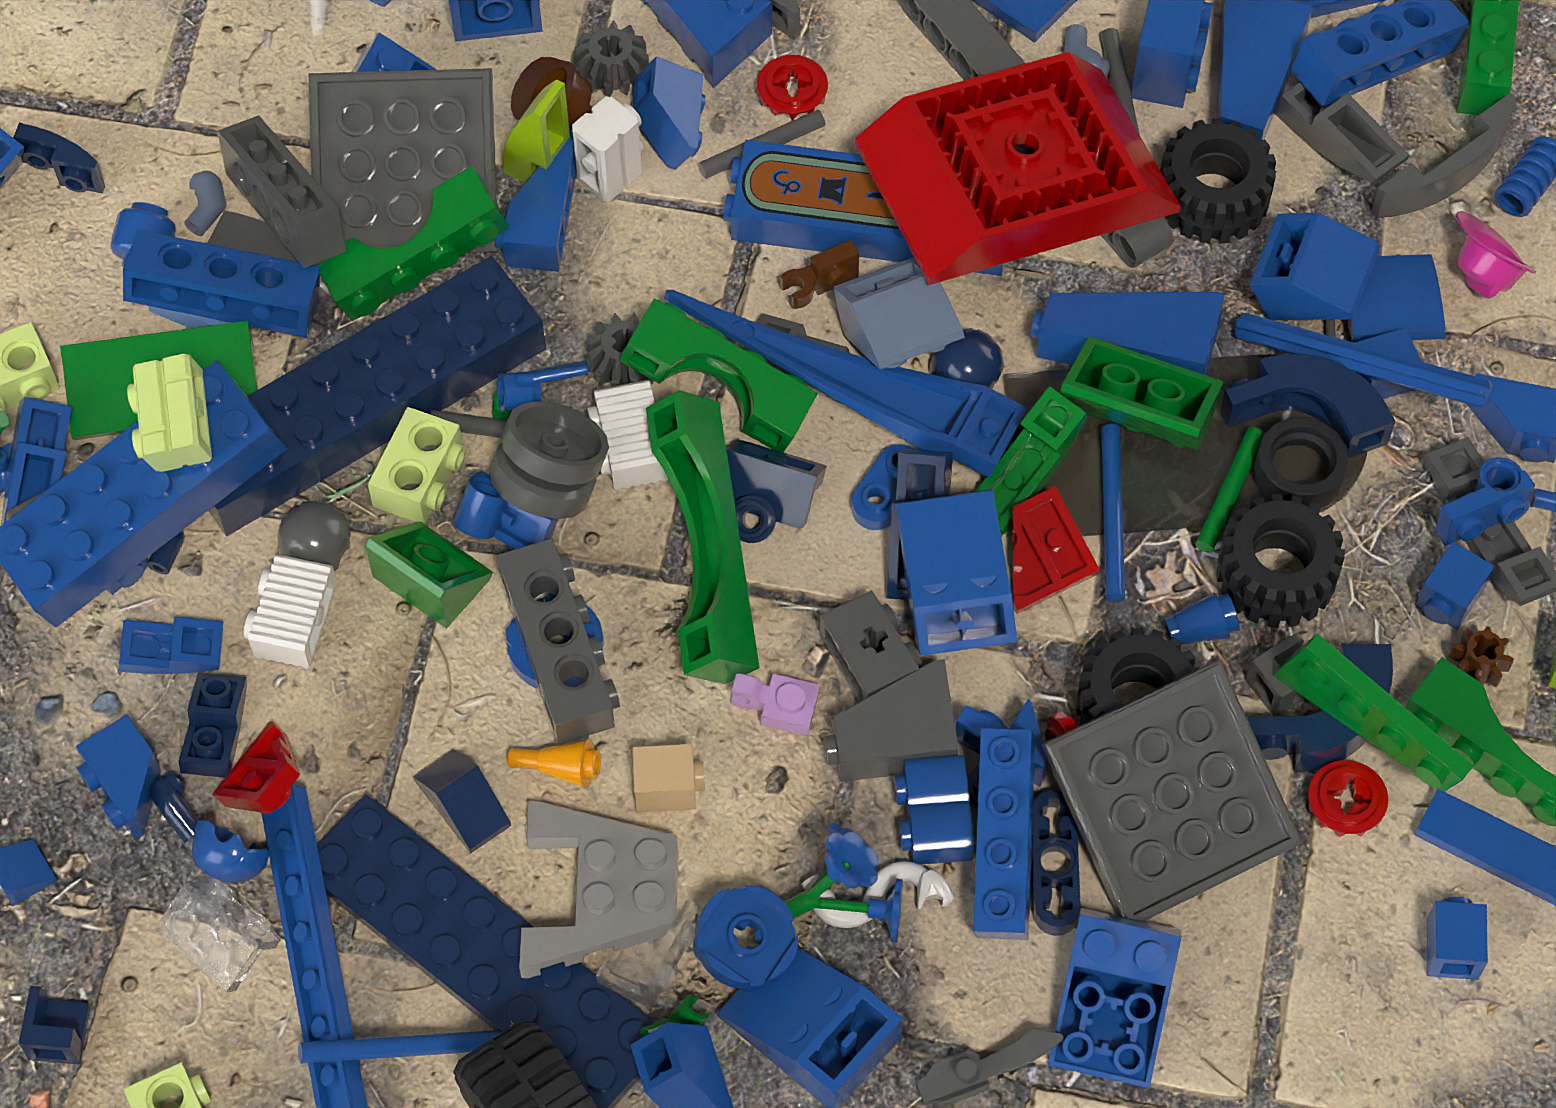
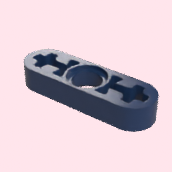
M1053 790L1040 794L1033 803L1031 856L1033 917L1040 930L1049 935L1060 936L1073 930L1078 922L1081 908L1078 828L1063 793ZM1050 807L1057 808L1058 815L1063 816L1059 821L1058 837L1049 838L1050 820L1045 815ZM1048 852H1060L1067 857L1070 866L1063 873L1053 874L1043 868L1041 858ZM1052 888H1061V907L1067 910L1064 911L1062 919H1053L1052 911L1046 910L1051 905Z

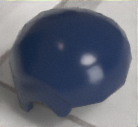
M963 329L965 338L947 344L944 350L933 353L928 367L930 374L984 385L991 389L998 382L1005 367L1000 346L988 333L980 329Z

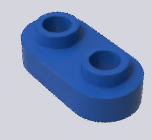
M903 444L886 448L857 486L852 496V514L860 526L869 530H882L891 526L892 503L896 501L898 468L893 464L898 462L899 452L905 449L916 450L915 448ZM876 496L884 501L880 504H872L868 499Z

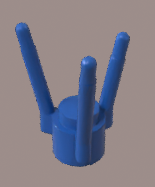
M587 360L529 372L500 373L497 379V398L501 411L513 410L526 402L541 401V383L588 374L590 368L587 366Z

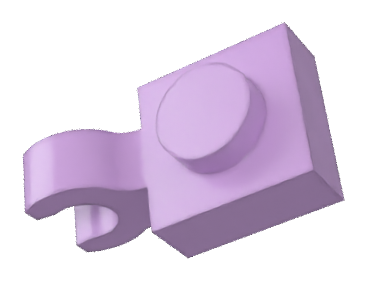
M773 673L770 685L767 686L752 676L736 674L731 691L733 695L730 704L741 708L762 711L760 725L808 736L820 685Z

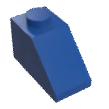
M1476 373L1475 377L1489 380L1493 384L1492 398L1483 408L1469 404L1467 406L1505 452L1521 456L1530 462L1547 461L1554 463L1556 460V389Z

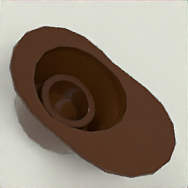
M540 57L531 62L522 71L515 83L511 95L513 116L519 120L544 87L555 80H559L565 83L569 131H571L572 124L585 113L592 114V106L590 105L591 85L576 72L575 65L571 62L553 57Z

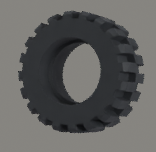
M532 1021L515 1023L459 1059L453 1071L455 1081L469 1108H598L559 1049L553 1045L547 1034L542 1032L540 1027Z

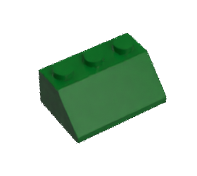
M1089 336L1062 383L1061 394L1086 412L1088 416L1101 417L1121 424L1131 431L1144 432L1168 440L1175 446L1188 447L1199 451L1211 426L1224 381Z

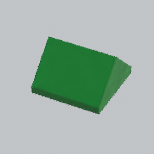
M421 521L370 537L365 545L372 576L446 629L490 581L494 573Z

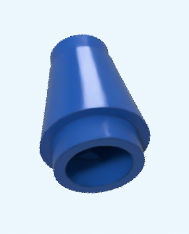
M1214 592L1173 614V616L1164 619L1170 640L1172 637H1175L1182 644L1229 639L1230 633L1240 630L1238 617L1228 593L1217 596Z

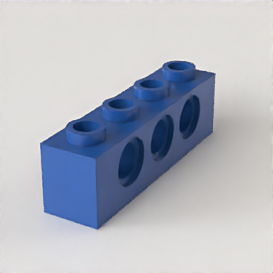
M1401 0L1389 6L1380 5L1369 14L1354 20L1352 18L1345 19L1334 28L1321 33L1313 32L1306 36L1298 46L1299 52L1290 70L1322 107L1336 102L1347 93L1350 95L1356 94L1455 53L1470 22L1450 0Z
M137 229L123 267V301L231 323L248 321L250 327L306 338L319 299L321 267L312 265L303 268L298 261H290Z
M981 728L973 931L978 938L1029 940L1035 737L1031 729Z

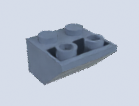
M915 257L833 287L844 336L879 370L899 367L905 364L907 359L926 352L944 350L947 344L965 338L963 328L941 282L929 285Z

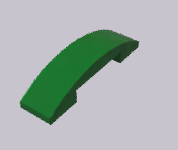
M1050 386L1020 423L1024 428L1023 431L1002 456L991 477H986L975 491L993 490L1001 537L1012 526L1013 506L1038 495L1065 457L1088 416L1086 412Z

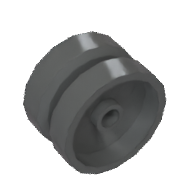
M536 401L526 402L514 408L507 420L501 437L502 443H500L489 470L492 486L507 502L535 516L562 519L574 517L583 512L590 500L596 484V477L600 473L609 450L606 434L592 419L580 411L562 404Z

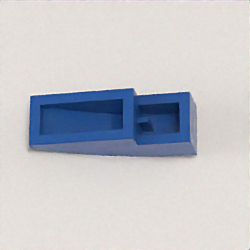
M28 397L19 400L9 458L1 525L6 522V511L44 492L61 480L66 456L64 447L72 406Z

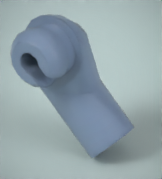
M1079 24L1068 26L1065 33L1064 53L1071 52L1102 69L1107 77L1110 70L1109 62L1107 59L1101 58L1100 53L1087 46V28Z
M208 170L195 173L190 179L189 187L190 189H195V196L199 205L184 222L189 231L200 237L204 235L226 208V199L221 179L215 173Z

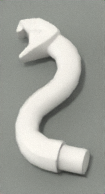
M901 861L891 863L877 872L878 880L874 885L867 888L862 902H869L870 898L885 899L890 887L895 885L896 878L909 881L917 886V910L922 909L926 900L938 898L942 901L941 906L945 907L952 903L955 897L948 882L937 872L927 870L922 865L914 862ZM819 874L808 878L801 884L804 890L809 889L820 877ZM827 889L820 895V898L836 899L832 890ZM813 909L823 922L833 927H858L873 919L868 918V913Z

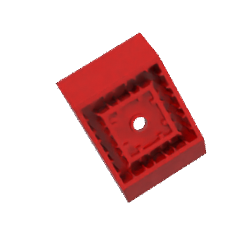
M1071 52L1061 53L905 96L855 138L854 144L929 285L1180 212L1181 209L1180 203L1102 69ZM1023 144L1028 148H1033L1035 153L1021 154L1013 146Z

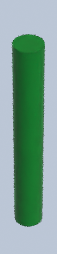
M1247 428L1196 541V547L1204 552L1211 553L1214 551L1257 455L1262 437L1265 434L1259 428Z

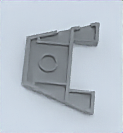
M536 800L529 801L527 821L528 848H579L575 926L521 928L519 962L521 978L541 975V968L564 962L565 966H570L583 962L584 955L612 947L615 952L677 932L679 847L676 835Z

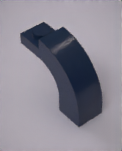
M1282 354L1260 359L1256 378L1254 380L1251 378L1238 380L1226 389L1220 410L1227 428L1277 411H1297L1308 414L1326 423L1340 435L1347 447L1348 458L1388 445L1396 422L1381 395L1366 379L1333 360L1307 354Z
M1342 644L1339 652L1387 693H1390L1393 678L1391 644ZM1324 710L1307 716L1248 717V722L1265 759L1275 760L1286 755H1293L1295 773L1320 770L1329 763L1344 760L1355 753L1367 741Z

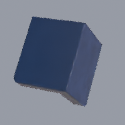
M30 986L18 1043L27 1058L32 1061L80 1065L90 1007L86 1002L48 999L42 987Z

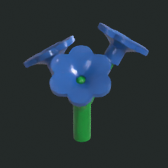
M831 822L827 827L830 834L825 841L828 851L824 857L825 864L827 865L826 870L809 889L784 902L790 908L794 919L814 908L868 913V918L884 919L890 930L891 942H898L903 879L896 878L895 888L888 899L870 898L869 902L820 898V895L835 882H842L847 887L854 889L859 885L870 887L878 880L875 868L878 866L879 860L875 851L864 844L861 837L848 828L842 829L836 823Z

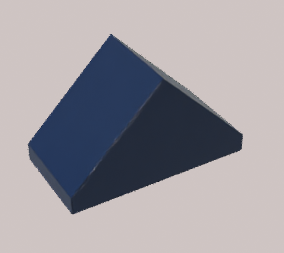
M453 749L413 776L415 783L470 854L511 826L509 818L478 765Z

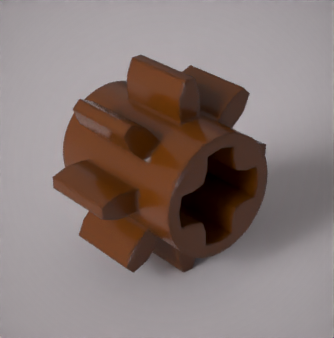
M1489 626L1484 631H1478L1474 634L1468 628L1465 629L1460 639L1461 644H1453L1449 657L1459 661L1457 667L1480 683L1485 684L1489 682L1492 686L1497 687L1501 681L1502 672H1509L1514 658L1504 655L1509 639H1501L1498 635L1491 632V627Z

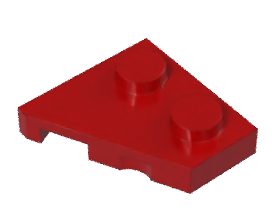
M1056 486L1013 506L1012 575L1013 609L1016 614L1099 574L1100 568Z
M270 721L212 795L228 808L268 814L280 808L289 799L292 793L291 786L300 776L286 733L274 722Z

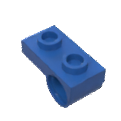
M1503 457L1489 459L1480 468L1475 492L1441 506L1435 533L1444 546H1448L1452 541L1457 542L1461 539L1462 541L1473 540L1481 535L1485 529L1498 523L1514 522L1528 511L1535 483L1527 472L1523 471L1514 461Z
M481 470L472 474V477L469 479L453 523L461 532L478 539L495 537L511 548L519 549L551 539L559 519L535 516L516 508L499 495L491 484L490 475Z

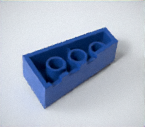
M641 0L644 5L648 4L656 13L658 22L666 32L670 31L680 42L682 51L692 63L696 62L703 70L704 78L712 88L716 87L772 35V2L769 0Z

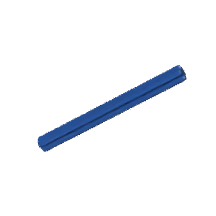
M1243 313L1235 322V336L1243 341L1289 354H1307L1323 357L1340 363L1356 373L1480 408L1485 407L1492 398L1493 384L1486 379L1249 313Z

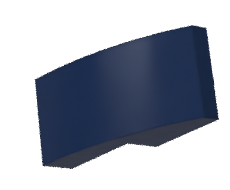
M24 123L18 124L13 138L24 146L23 163L38 169L54 168L59 185L65 186L69 190L75 192L92 191L103 194L105 184L98 162L87 151L51 131Z
M198 672L187 709L189 726L178 761L180 773L225 778L231 771L244 710L247 689L246 677Z

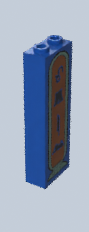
M745 139L742 157L734 156L731 183L737 185L735 195H726L723 220L731 222V240L818 252L826 251L852 240L859 252V257L901 262L914 257L860 154ZM1004 264L975 273L1002 276Z

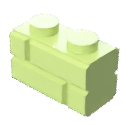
M187 354L166 357L162 361L153 360L135 364L133 367L134 384L128 385L127 394L133 412L138 414L139 428L132 431V442L137 456L143 458L155 471L159 472L182 468L183 465L191 466L211 461L212 452L202 368Z

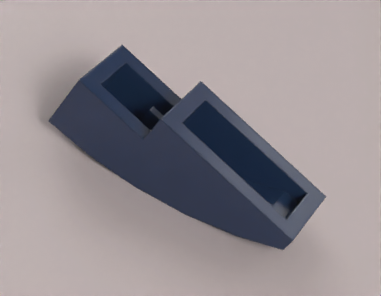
M905 449L898 453L896 501L892 503L887 583V598L908 600L896 503L949 496L953 452Z

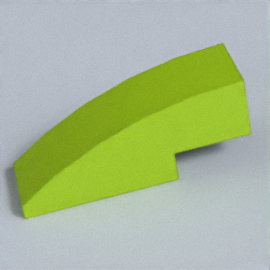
M555 80L544 87L511 130L503 153L504 174L526 183L539 166L547 170L569 139L570 131L565 83Z

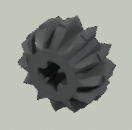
M614 20L609 28L605 29L595 23L592 29L593 34L581 33L579 46H576L573 52L576 72L590 83L592 94L604 89L608 97H611L613 90H620L625 95H628L630 84L634 85L635 77L649 64L646 42L643 36L635 35L631 25L620 30Z
M614 313L611 325L598 321L595 327L596 335L588 336L586 342L588 352L586 356L587 366L591 372H595L596 380L600 385L611 381L612 387L639 382L640 380H649L650 384L654 382L619 361L639 325V318L635 313L630 316L628 321H621V318Z

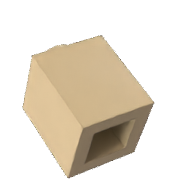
M692 744L633 747L634 793L637 813L696 809L695 791H705L703 761H693Z

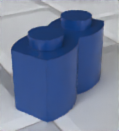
M964 755L904 759L903 775H895L894 777L897 805H906L908 820L899 821L901 850H911L912 862L920 865L973 861L974 836Z

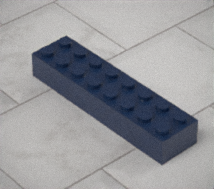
M490 256L248 395V398L287 447V450L209 509V513L225 536L231 535L389 442L407 407L430 414L431 410L442 411L497 379L500 373H507L546 350L543 320L495 258Z

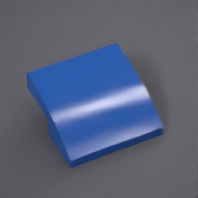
M1432 254L1377 256L1354 319H1346L1353 343L1402 328H1406L1411 340L1445 339L1446 329L1443 304Z

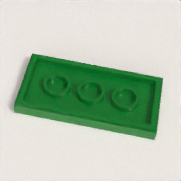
M248 321L60 346L67 406H72L69 422L71 438L73 440L121 434L138 421V414L133 412L127 394L128 385L134 384L133 367L135 364L153 360L162 361L166 357L187 354L204 370L218 360L247 396L258 390L250 324Z

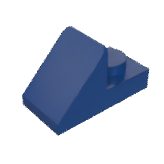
M1028 699L1010 728L1006 727L1003 721L992 712L987 710L977 711L966 705L956 720L957 741L980 754L981 728L1032 730L1035 737L1034 784L1041 787L1045 780L1048 760L1040 745L1043 743L1031 700Z

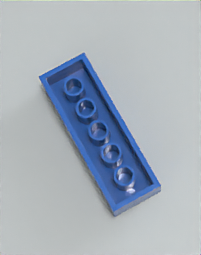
M218 360L203 370L212 452L211 461L191 466L183 465L182 468L164 472L155 471L143 458H139L134 450L132 431L139 428L137 421L0 526L1 565L32 609L55 628L287 450V447L239 384Z

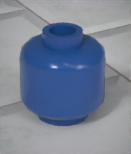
M134 202L131 208H125L118 213L110 248L113 254L123 260L122 267H124L137 229L172 237L175 236V224L167 217V210L150 203Z

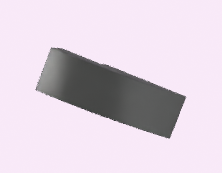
M1299 82L1280 97L1275 115L1317 152L1362 179L1376 183L1408 160L1409 154L1349 93L1336 102L1322 107L1308 89Z

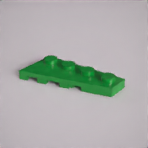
M1318 633L1284 660L1273 674L1278 680L1416 773L1424 783L1445 792L1461 782L1474 766Z

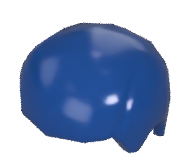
M197 821L192 843V856L196 866L210 878L223 883H241L254 878L267 866L269 858L268 849H259L258 844L254 842L246 849L240 835H233L231 831L217 827L210 821Z

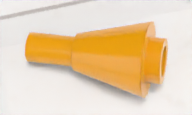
M591 739L543 747L540 750L510 748L508 752V766L511 768L535 769L540 773L586 789L589 787L592 779L599 777L601 753L599 750L594 749Z

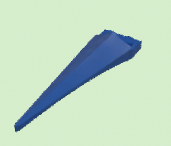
M666 290L664 299L670 304L679 307L682 311L717 329L727 337L760 354L765 359L917 447L927 451L953 452L954 460L989 478L993 474L1028 408L984 385L940 377L902 367L879 370L868 358L827 347L767 327L675 290Z

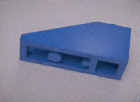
M570 132L569 139L547 170L539 166L509 202L506 221L510 227L499 233L495 239L496 248L503 249L506 267L555 272L560 270L577 175L573 132Z

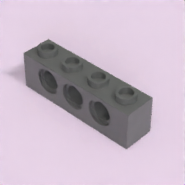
M259 115L218 130L226 175L303 268L323 263L327 259L346 252L338 206Z
M551 538L497 555L500 578L558 745L614 728L613 709L620 707L618 694L613 680L603 681L598 666L605 665L603 652L597 636L588 639L583 624L589 623L590 618L582 594L573 597L569 582L575 581V575L568 554L559 555L554 540ZM543 593L556 595L549 602L535 600L538 595ZM560 634L571 637L564 644L549 642L552 637ZM571 677H582L587 680L578 687H569L563 684Z

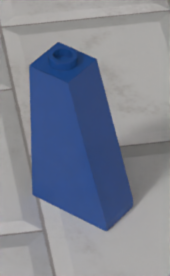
M1223 0L1220 16L1216 118H1222L1223 124L1231 125L1232 120L1242 123L1241 129L1246 131L1251 127L1258 132V141L1265 139L1280 97L1292 72L1290 69L1299 52L1298 46L1306 37L1313 6L1294 0Z
M1219 292L1050 293L1045 311L1037 310L1035 313L1031 337L1038 338L1037 358L1069 365L1074 364L1086 340L1091 336L1206 375L1221 324L1225 294Z

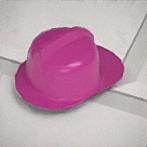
M1464 211L1456 213L1458 222L1467 233L1458 258V266L1463 271L1465 281L1469 287L1485 298H1492L1499 291L1506 292L1511 289L1526 271L1536 273L1532 267L1523 262L1512 246L1493 228Z

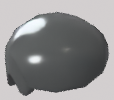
M307 501L302 502L300 505H295L287 512L279 526V555L332 565L333 570L336 571L339 568L342 556L350 548L351 532L347 517L331 504Z

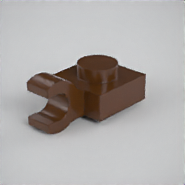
M849 240L810 257V265L800 269H791L781 275L782 290L789 289L792 286L802 288L801 291L791 295V305L793 308L798 309L807 306L813 299L814 291L819 296L830 290L834 291L833 287L858 278L859 252L852 240Z

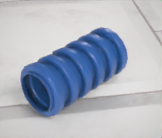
M1546 136L1536 137L1518 160L1516 166L1512 168L1509 175L1506 176L1502 184L1496 189V202L1508 214L1516 217L1527 216L1552 184L1554 178H1556L1555 139Z

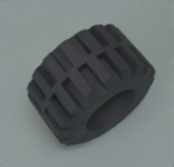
M1212 118L1211 124H1205L1202 119L1193 122L1191 130L1186 126L1178 130L1177 137H1171L1167 143L1166 150L1163 152L1160 171L1181 205L1180 212L1169 215L1168 224L1174 229L1179 226L1182 227V235L1190 239L1193 235L1201 237L1200 242L1209 244L1211 239H1218L1219 243L1223 244L1230 243L1231 236H1235L1240 240L1248 235L1249 229L1255 231L1261 225L1262 217H1266L1273 192L1277 172L1275 171L1276 160L1274 154H1269L1270 145L1265 139L1258 141V132L1251 127L1245 131L1241 129L1242 123L1234 120L1229 125L1223 124L1222 118ZM1205 174L1221 175L1231 180L1235 186L1215 188L1202 183L1196 177Z
M1271 494L1269 502H1265L1262 497L1253 499L1250 508L1248 509L1243 505L1236 511L1234 520L1230 519L1226 526L1217 560V582H1222L1220 590L1222 595L1228 593L1230 598L1233 597L1235 611L1238 614L1243 610L1249 612L1248 620L1258 624L1261 618L1268 620V627L1278 628L1280 621H1286L1288 627L1298 626L1302 616L1307 621L1315 618L1319 608L1324 610L1329 604L1332 594H1334L1345 558V549L1341 548L1343 537L1341 531H1333L1335 521L1330 515L1320 516L1321 507L1313 502L1309 507L1301 504L1302 497L1292 495L1291 501H1286L1282 499V494ZM1265 549H1282L1295 555L1302 562L1305 569L1290 574L1274 572L1266 568L1257 559L1255 554Z
M1131 628L1130 636L1125 637L1122 631L1111 634L1109 644L1102 639L1095 645L1093 655L1088 654L1080 675L1076 702V716H1081L1079 726L1124 705L1113 693L1116 687L1128 682H1142L1157 689L1201 668L1194 667L1196 657L1190 650L1184 653L1180 651L1181 641L1172 637L1168 642L1162 639L1163 632L1154 629L1151 636L1143 635L1142 628Z

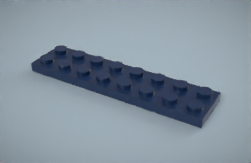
M365 795L317 845L326 895L494 1030H501L503 1032L517 1022L532 1021L536 1023L565 1057L566 1062L574 1070L598 1108H614L640 1079L630 1045L642 1038V1028L655 1022L580 963L565 966L564 962L541 968V975L521 978L519 969L521 928H531L534 926L368 795Z

